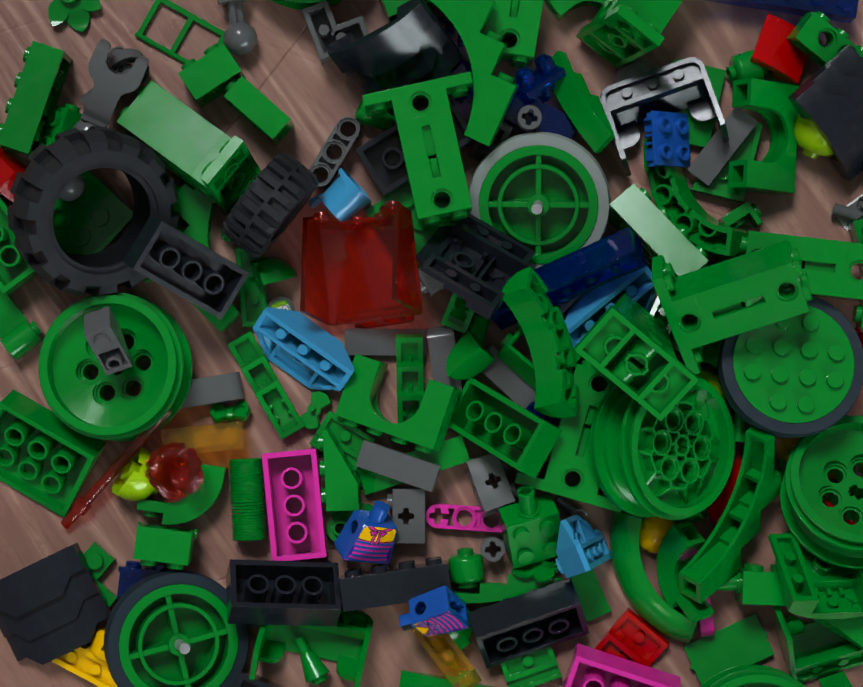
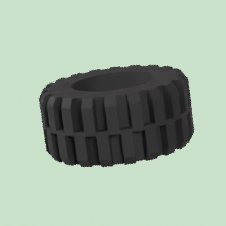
M279 153L257 175L233 206L222 225L224 235L250 256H262L277 241L309 200L319 183L317 176L289 153Z

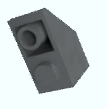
M110 306L84 315V336L106 375L132 367V361L121 327Z

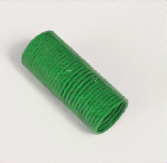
M262 458L230 459L231 507H234L231 510H238L231 511L232 540H264L267 538V529L265 526V491Z

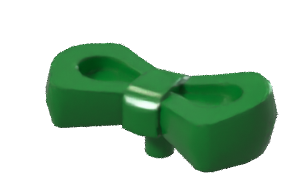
M316 391L311 394V404L307 407L308 411L300 416L305 425L304 428L315 430L320 427L319 416L322 409L330 406L332 403L327 393Z
M244 400L231 407L214 403L209 414L212 421L216 424L225 420L233 422L234 419L246 421L250 416L251 409Z

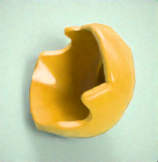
M644 517L640 528V546L647 550V552L658 553L665 534L672 525L677 524L676 521L659 517Z

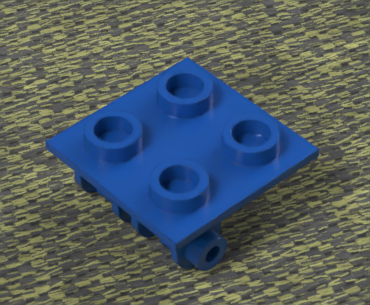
M663 111L646 113V118L643 119L645 133L651 134H645L644 138H652V142L645 143V146H652V148L646 149L645 162H648V167L653 168L660 165L689 168L688 114Z

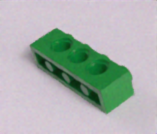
M819 11L805 13L787 37L791 43L820 67H823L847 45H850L860 57H863V47L854 45L849 40L850 36L840 28L835 29L829 24L830 19ZM821 33L826 36V44L823 47L818 41Z

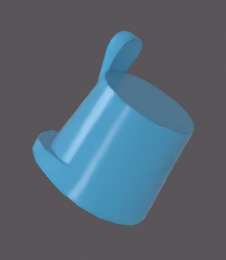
M340 167L338 169L340 176L326 191L311 198L308 203L311 208H315L323 202L329 211L341 223H344L370 204L372 200L350 174Z

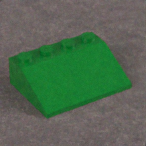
M13 389L0 402V481L65 518L94 469L106 443L100 439L91 438L74 431L65 425L54 412Z

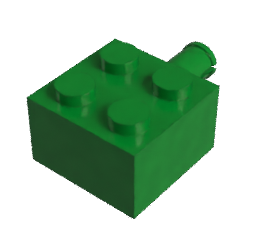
M528 485L522 486L517 490L518 503L498 508L504 546L513 569L558 557L556 554L560 528L558 509L550 494L535 498L534 488Z
M743 563V568L717 589L735 591V600L741 604L786 606L780 590L782 582L775 564H770V569H764L763 565L757 563Z

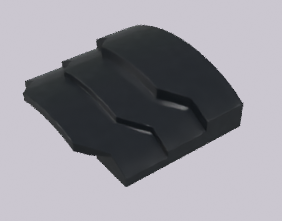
M410 0L397 7V19L358 40L354 38L352 33H349L328 45V55L339 70L348 76L356 89H359L363 95L450 76L451 69L463 59L462 53L425 0Z
M847 45L793 92L788 99L801 118L814 123L834 153L829 158L843 179L851 181L863 171V57H860L850 45Z
M467 213V218L458 220L454 226L439 227L427 244L416 255V260L421 265L420 270L440 281L444 284L443 287L464 299L467 308L490 320L504 303L502 299L505 293L501 292L503 287L512 276L528 267L536 251Z
M78 543L70 545L0 580V629L4 638H7L17 662L28 658L44 665L91 642L97 624L109 618L111 613Z

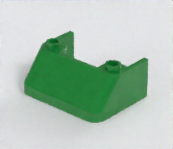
M773 606L776 631L789 674L792 678L799 682H805L863 665V649L818 622L803 625L799 617H783L780 607Z
M341 608L336 627L260 625L249 679L255 680L259 661L266 663L279 662L283 658L285 650L300 654L294 640L304 636L310 650L318 658L336 661L337 674L345 680L354 681V687H359L373 620L364 612L355 610L343 612V608Z

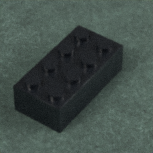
M448 95L459 150L462 151L476 140L464 135L468 124ZM428 105L424 106L423 108L419 109L418 111H423V110H425V109L428 107ZM396 124L355 149L356 154L384 198L409 183Z
M152 214L123 260L124 263L135 271L221 320L250 274L239 265Z
M441 556L425 558V563L416 565L415 560L402 561L395 568H388V564L375 565L368 572H362L361 568L347 569L344 575H341L339 578L343 612L408 603L413 597L445 585L451 590L447 560L442 561Z
M234 559L229 561L226 574L228 624L337 626L341 613L338 563Z
M571 578L556 581L539 589H532L527 593L506 598L501 602L480 607L468 613L486 668L589 633Z

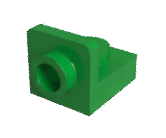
M749 201L744 202L718 220L733 228H737L746 222L745 215L754 228L763 223L760 219L762 217L761 211L754 203L750 204Z

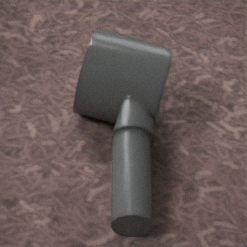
M559 495L555 498V501L566 509L571 516L575 515L578 511H582L588 517L584 509L575 508Z

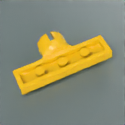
M104 627L96 632L90 646L83 645L51 661L98 687H117L105 659L104 634L106 628Z

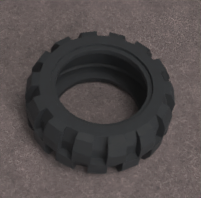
M91 126L88 130L84 131L73 128L58 133L55 136V142L48 146L41 143L27 157L31 161L23 174L17 172L10 192L14 194L13 205H9L7 208L9 229L15 235L14 245L23 260L41 278L55 285L61 291L76 296L90 293L95 297L116 294L118 292L117 288L123 285L131 289L147 277L132 269L123 260L150 215L156 216L176 229L178 227L180 214L174 211V203L178 201L179 197L174 179L167 175L165 171L166 164L153 150L128 134L119 133L112 128ZM96 168H115L121 170L127 177L134 196L133 215L125 233L113 245L94 254L78 255L63 251L56 240L53 230L54 207L62 190L71 180L86 171Z

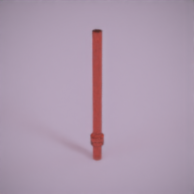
M170 409L156 424L140 433L90 490L73 503V509L61 521L63 527L69 529L81 515L84 516L92 508V502L172 414Z

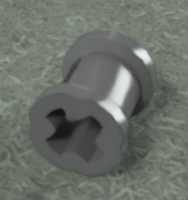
M533 105L521 108L517 116V125L525 133L538 129L542 121L540 110ZM528 113L533 114V119L537 120L532 121L531 125H526V120L522 118L526 117Z
M489 536L482 541L480 550L483 557L488 561H498L505 554V546L500 538ZM492 541L495 542L496 546H500V550L495 552V556H491L489 551H485V547H489Z

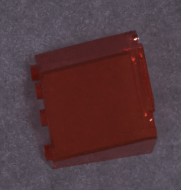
M387 201L385 205L379 208V213L374 214V217L355 216L351 217L349 221L342 222L330 217L325 212H316L313 216L304 217L302 227L300 311L326 325L355 324L354 328L361 329L411 323L414 321V315H421L423 313L418 263L416 260L412 211L401 205L398 201Z

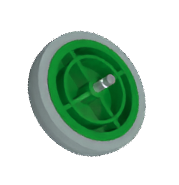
M529 132L513 136L501 142L482 159L476 168L469 187L472 204L470 214L536 251L528 267H531L537 274L559 272L580 262L597 246L609 221L610 190L601 166L583 146L559 134Z

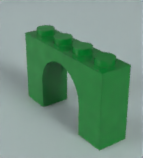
M756 78L733 80L732 107L755 111L765 119L770 131V147L766 156L761 161L748 159L729 161L728 188L774 195L795 192L797 142L794 127L798 112L788 97L799 86Z
M355 354L352 363L355 371L344 386L335 413L336 416L343 418L342 423L357 428L359 423L367 426L366 432L377 436H382L383 432L392 435L390 440L399 444L406 445L407 441L415 443L416 450L428 454L431 453V450L441 451L461 389L429 379L420 407L415 415L405 422L392 423L383 416L378 405V393L388 364Z

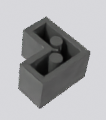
M327 0L302 9L322 65L333 61L328 55V45L349 33H352L356 40L369 34L362 16L336 25Z

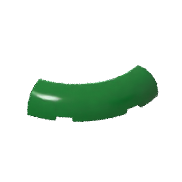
M644 139V168L649 177L652 188L650 192L658 208L662 207L669 214L670 221L676 227L680 226L686 231L689 236L688 240L702 249L720 255H737L740 251L741 237L746 236L747 230L727 226L710 216L693 196L687 184L683 167L660 165L659 167H648V162H645L646 149L652 148V146H645V143L652 142V140Z
M528 267L512 276L501 292L505 293L502 300L510 308L522 328L532 356L536 382L534 409L541 414L553 418L576 417L579 387L574 385L573 368H576L577 364L570 334L559 307H553L546 295L548 292L547 286L531 267Z
M613 511L609 536L610 553L614 573L623 594L631 606L648 624L674 640L689 644L698 621L691 622L684 614L670 608L649 582L642 565L639 548L642 519L626 513Z

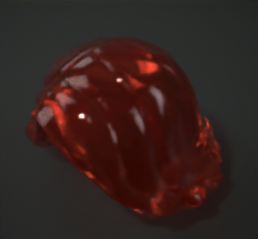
M173 441L167 446L162 445L158 450H153L150 458L146 461L147 470L145 471V477L149 479L150 484L164 498L178 501L185 496L194 494L196 490L200 489V483L204 481V472L201 468L203 462L197 456L194 448H186L185 443Z

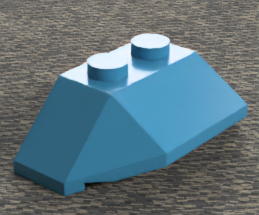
M645 263L613 269L570 306L565 323L570 334L573 349L611 305L614 306L625 293L645 310L650 311L656 290L652 283V272Z
M266 307L253 326V330L258 336L266 358L309 389H334V391H341L355 371L343 343L299 311Z
M575 514L560 521L556 564L560 573H564L566 578L592 570L612 558L603 532L598 529L594 530L591 524L581 516Z

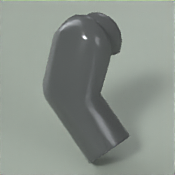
M863 196L858 198L849 207L835 203L831 216L851 222L861 219L863 217Z

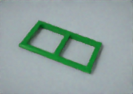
M155 0L138 32L135 33V37L185 64L189 60L176 54V51L193 21L220 35L221 37L217 42L218 46L224 43L225 32L169 0ZM161 3L188 17L170 50L143 35Z

